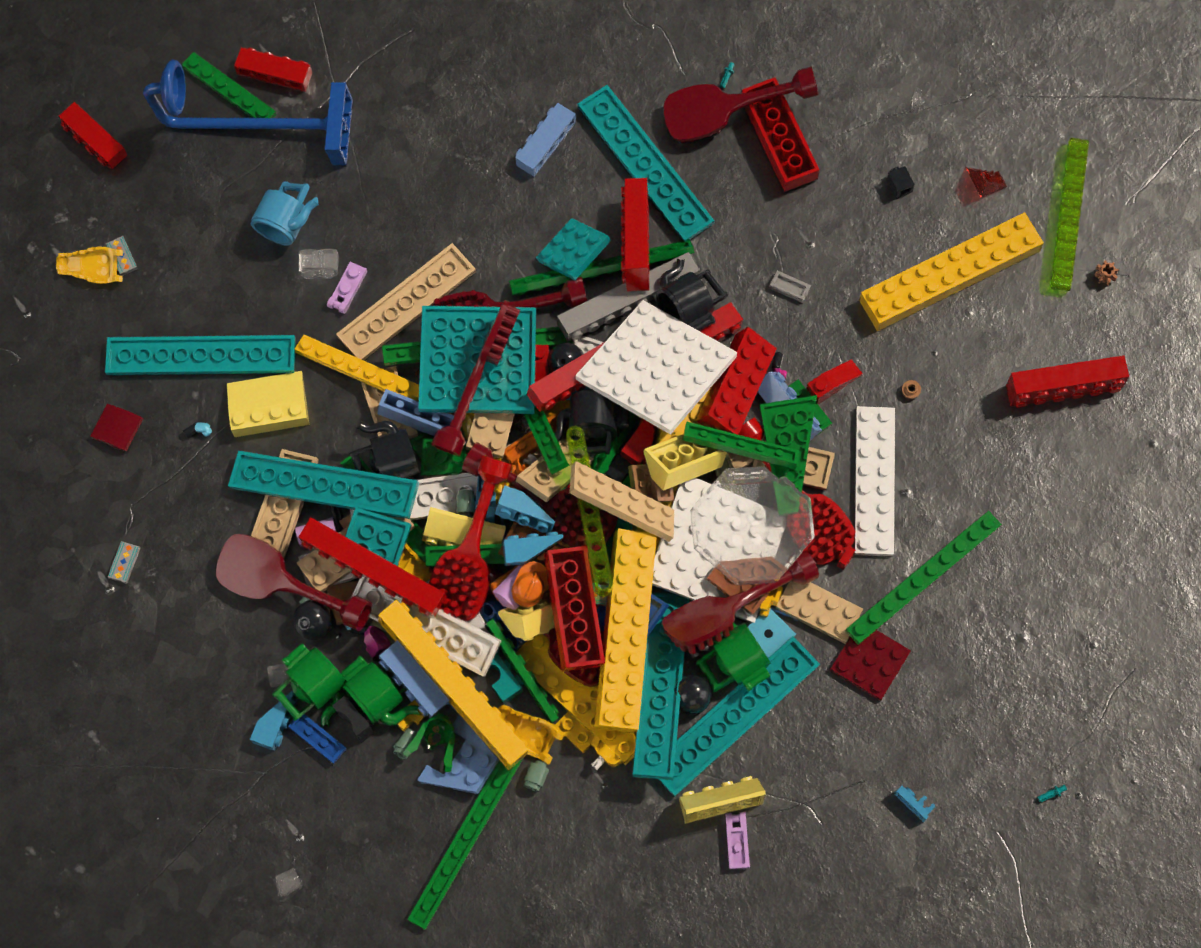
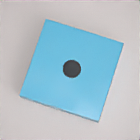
M771 608L768 617L759 615L755 623L752 622L748 626L768 658L792 636H796V633Z

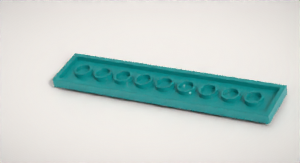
M605 85L577 104L580 111L633 178H647L649 199L682 241L691 240L714 224V219L608 85Z
M295 335L107 337L106 375L295 373L296 337Z
M238 450L228 487L230 489L353 510L357 507L377 514L410 519L419 482L413 479Z
M651 592V594L667 603L669 607L647 638L633 777L673 780L680 709L678 687L683 675L684 652L681 651L680 647H676L675 643L666 635L662 621L672 611L689 603V599L677 594ZM676 684H677V695L675 694V691H674Z
M794 636L768 658L771 662L768 665L769 667L766 668L770 674L769 678L753 687L751 691H748L743 683L738 685L677 740L673 780L658 779L674 797L820 666L816 659Z

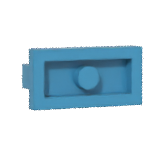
M901 786L894 794L923 822L927 820L928 814L935 808L934 804L924 808L923 803L927 797L923 796L917 802L914 792L908 787L904 788Z

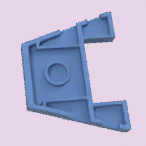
M458 715L453 723L454 734L465 739V742L452 761L451 772L442 774L426 765L418 781L422 784H431L437 787H447L478 794L499 759L465 720Z

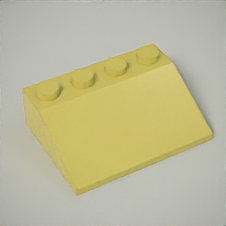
M302 371L227 383L229 420L234 437L310 425Z
M752 776L740 779L741 782L733 784V781L722 783V787L714 788L713 786L702 788V792H685L679 798L685 824L762 805L766 795L765 790L758 778L752 779Z

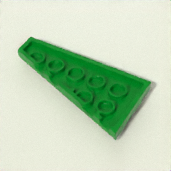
M817 395L760 404L766 442L799 450L796 469L770 463L779 517L799 514Z

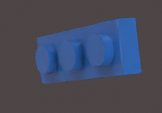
M305 714L297 720H293L288 726L333 764L336 763L347 749Z

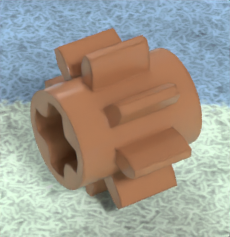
M1104 260L1102 266L1100 264L1097 265V272L1094 277H1098L1099 283L1103 282L1109 285L1111 280L1116 281L1117 276L1115 274L1118 273L1119 269H1115L1114 262L1107 263Z

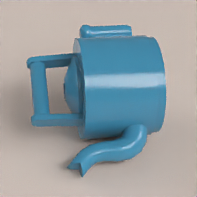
M284 181L278 191L266 190L251 219V226L260 235L275 243L287 246L292 245L302 226L306 223L310 212L319 205L318 198L315 197L303 205L302 203L310 188L309 184H295ZM287 190L300 191L296 199L286 194Z

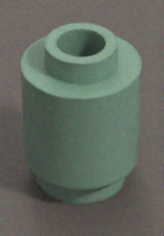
M463 489L458 491L456 496V514L471 518L474 516L476 496L473 490Z
M538 760L535 763H530L524 779V786L526 788L539 792L549 772V769L546 768L547 764Z

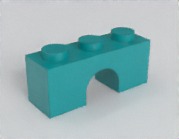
M498 649L489 669H495L501 675L499 680L491 686L500 701L505 705L523 692V682L518 675L514 676L511 673V665L506 659H501L499 656L501 652Z

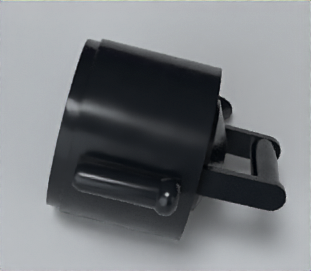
M677 259L675 267L664 272L659 279L660 289L656 292L657 303L660 310L700 331L711 324H715L716 320L712 315L714 305L724 300L728 293L724 292L711 275L709 269L697 275L693 272H687L671 281L684 269L685 259ZM702 278L706 279L718 295L714 300H712L708 289L702 282Z
M593 389L581 390L571 396L569 408L559 412L556 418V432L554 434L559 442L564 435L566 422L569 420L568 434L575 440L576 457H579V455L603 453L607 455L610 454L611 441L618 436V429L629 427V410ZM579 442L585 443V444H604V443H606V446H593V447H580V448H579Z
M386 420L373 425L360 421L361 425L356 428L364 433L371 434L384 431L387 434L371 438V445L349 453L355 470L364 471L359 454L370 450L369 462L375 473L415 480L414 476L420 474L406 429L398 430L394 423Z

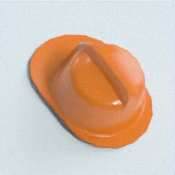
M535 561L527 562L521 567L511 591L512 597L518 605L533 607L539 603L548 585L546 567L540 562Z

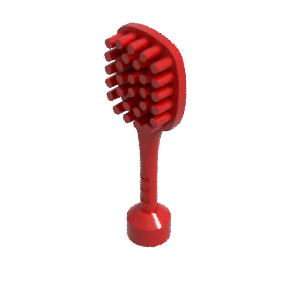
M754 417L742 425L738 435L763 441L764 428ZM762 461L771 473L770 463ZM802 490L799 514L787 516V528L801 552L807 551L817 565H825L837 559L843 549L846 551L849 546H852L855 542L856 531L843 510L831 498L823 494H807Z
M483 455L478 472L482 480H484V484L470 528L458 548L446 551L440 557L429 581L430 585L441 590L447 596L440 609L444 610V613L452 614L463 621L474 619L481 611L486 599L490 582V568L480 554L481 534L495 485L508 479L512 464Z

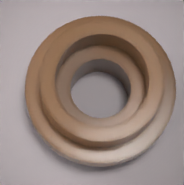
M909 380L903 384L902 393L906 398L915 399L920 395L921 386L918 382ZM908 387H914L915 391H910Z

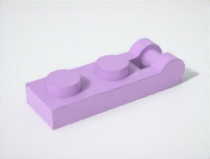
M350 262L333 295L329 298L327 307L331 309L336 308L340 313L345 314L367 273V269ZM340 298V299H343L344 301L341 303V302H338V299Z
M739 812V814L734 815L732 813H725L729 869L750 868L746 812ZM740 822V827L733 828L732 823Z

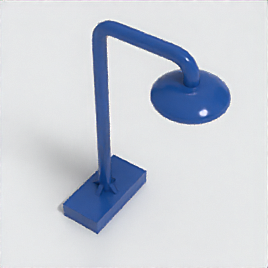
M174 59L166 64L161 75V81L148 84L143 90L144 97L158 120L172 128L325 129V151L331 164L347 165L353 98L346 82H331L329 110L326 118L173 117L182 113L186 97L184 71L180 62ZM156 94H161L162 102L170 115L167 114Z

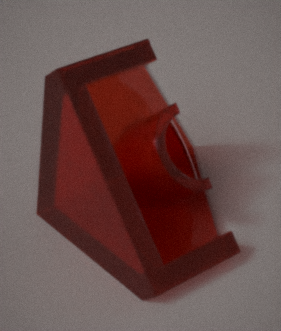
M965 167L981 198L1007 187L1000 171L994 173L993 170L989 172L987 170Z

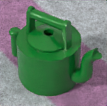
M733 622L734 629L729 631L730 636H721L722 640L720 642L715 640L713 642L715 649L696 662L712 685L714 692L735 680L739 685L743 683L746 689L751 691L753 687L770 677L766 668L769 667L768 665L771 662L745 623L737 626ZM715 655L717 665L724 674L729 676V678L721 683L718 682L706 663Z
M300 644L287 657L282 659L283 664L288 668L285 671L288 678L272 693V696L280 701L293 716L294 721L313 706L319 710L333 697L331 704L324 710L321 716V728L325 725L329 727L330 717L337 712L333 705L344 696L342 686L347 681L316 647L308 650L304 644ZM289 683L293 693L300 700L309 703L301 711H298L281 692Z
M358 656L354 662L341 671L342 676L347 681L342 686L343 689L357 703L361 712L367 715L372 724L381 721L385 725L392 726L400 723L409 714L420 715L418 712L419 706L416 705L405 706L394 714L389 713L404 701L401 694L406 689L403 688L399 691L398 685L392 679L393 675L380 668V664L376 665L372 661L368 664L362 656Z

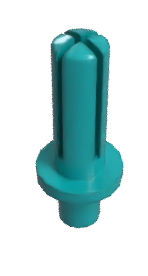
M732 62L729 63L728 67L724 68L725 74L719 85L721 88L726 87L731 74H734L733 67L735 64Z
M1065 784L1060 787L1055 785V789L1038 796V800L1044 802L1056 795L1060 797L1061 793L1066 791L1067 788Z

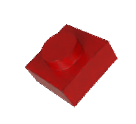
M851 546L846 551L843 549L837 557L839 560L837 566L844 570L853 558L856 550Z

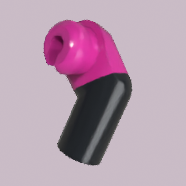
M776 352L772 361L773 372L781 373L786 379L787 371L781 370L783 354Z

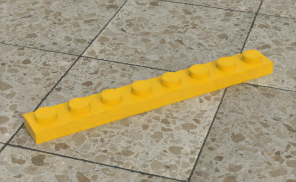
M306 335L302 336L295 347V353L383 392H385V389H388L419 402V384Z

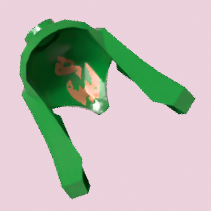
M439 713L427 722H423L418 733L403 754L409 757L412 752L416 751L423 735L427 743V749L433 750L436 746L447 743L445 746L443 771L451 772L456 735L454 734L452 722L448 720L449 717ZM436 732L441 735L439 743L432 742Z

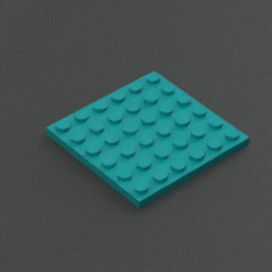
M422 306L419 412L455 413L457 411L458 403L461 401V396L478 360L487 333L500 307ZM515 307L520 312L498 365L485 362L477 390L466 413L534 414L535 405L527 396L529 386L535 383L536 308Z

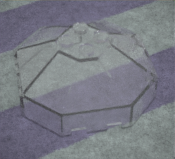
M765 467L725 469L690 510L694 550L735 585L776 583L815 537L811 498L795 488V485L786 477L778 479Z

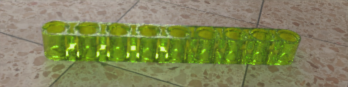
M1070 137L1068 143L1051 289L1070 291L1072 285L1089 140Z
M578 426L570 427L566 432L570 465L577 461L591 468L583 430ZM577 435L580 439L572 440L570 437ZM576 453H580L583 455V457L577 459L573 455ZM577 497L594 590L598 596L606 597L612 591L613 581L599 508ZM586 508H592L594 512L591 514H587L584 512V510ZM594 526L598 530L596 532H590L588 531V528ZM593 545H599L601 549L599 551H594L591 549V547ZM601 563L605 568L598 570L595 568V565ZM601 582H605L609 586L605 589H602L598 586V584Z

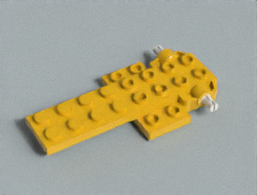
M538 634L534 636V639L527 641L516 654H520L526 662L525 668L528 672L532 671L537 679L535 682L568 711L555 726L583 754L590 746L596 750L599 757L591 764L596 770L604 762L612 767L622 763L626 766L635 756L637 731L625 732L594 728L598 686L588 687L582 685L562 672L549 657V641L545 635Z

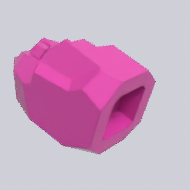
M369 626L364 633V642L367 646L366 651L374 661L380 660L379 655L388 649L391 643L379 628Z

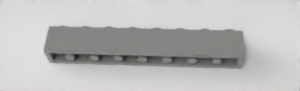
M689 252L649 271V291H627L626 284H622L558 315L557 325L567 342L572 339L577 340L588 331L594 332L599 326L605 323L610 324L621 315L626 316L630 314L642 300L648 303L654 299L657 300L656 292L660 289L659 279L664 272L675 267L677 259H685L684 269L671 281L687 272L699 274L700 270Z

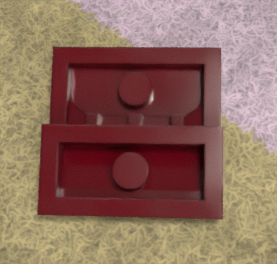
M107 404L90 437L96 441L109 444L113 448L127 452L143 418L122 408Z

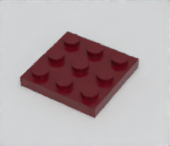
M876 630L860 645L850 637L830 671L881 701L911 650Z

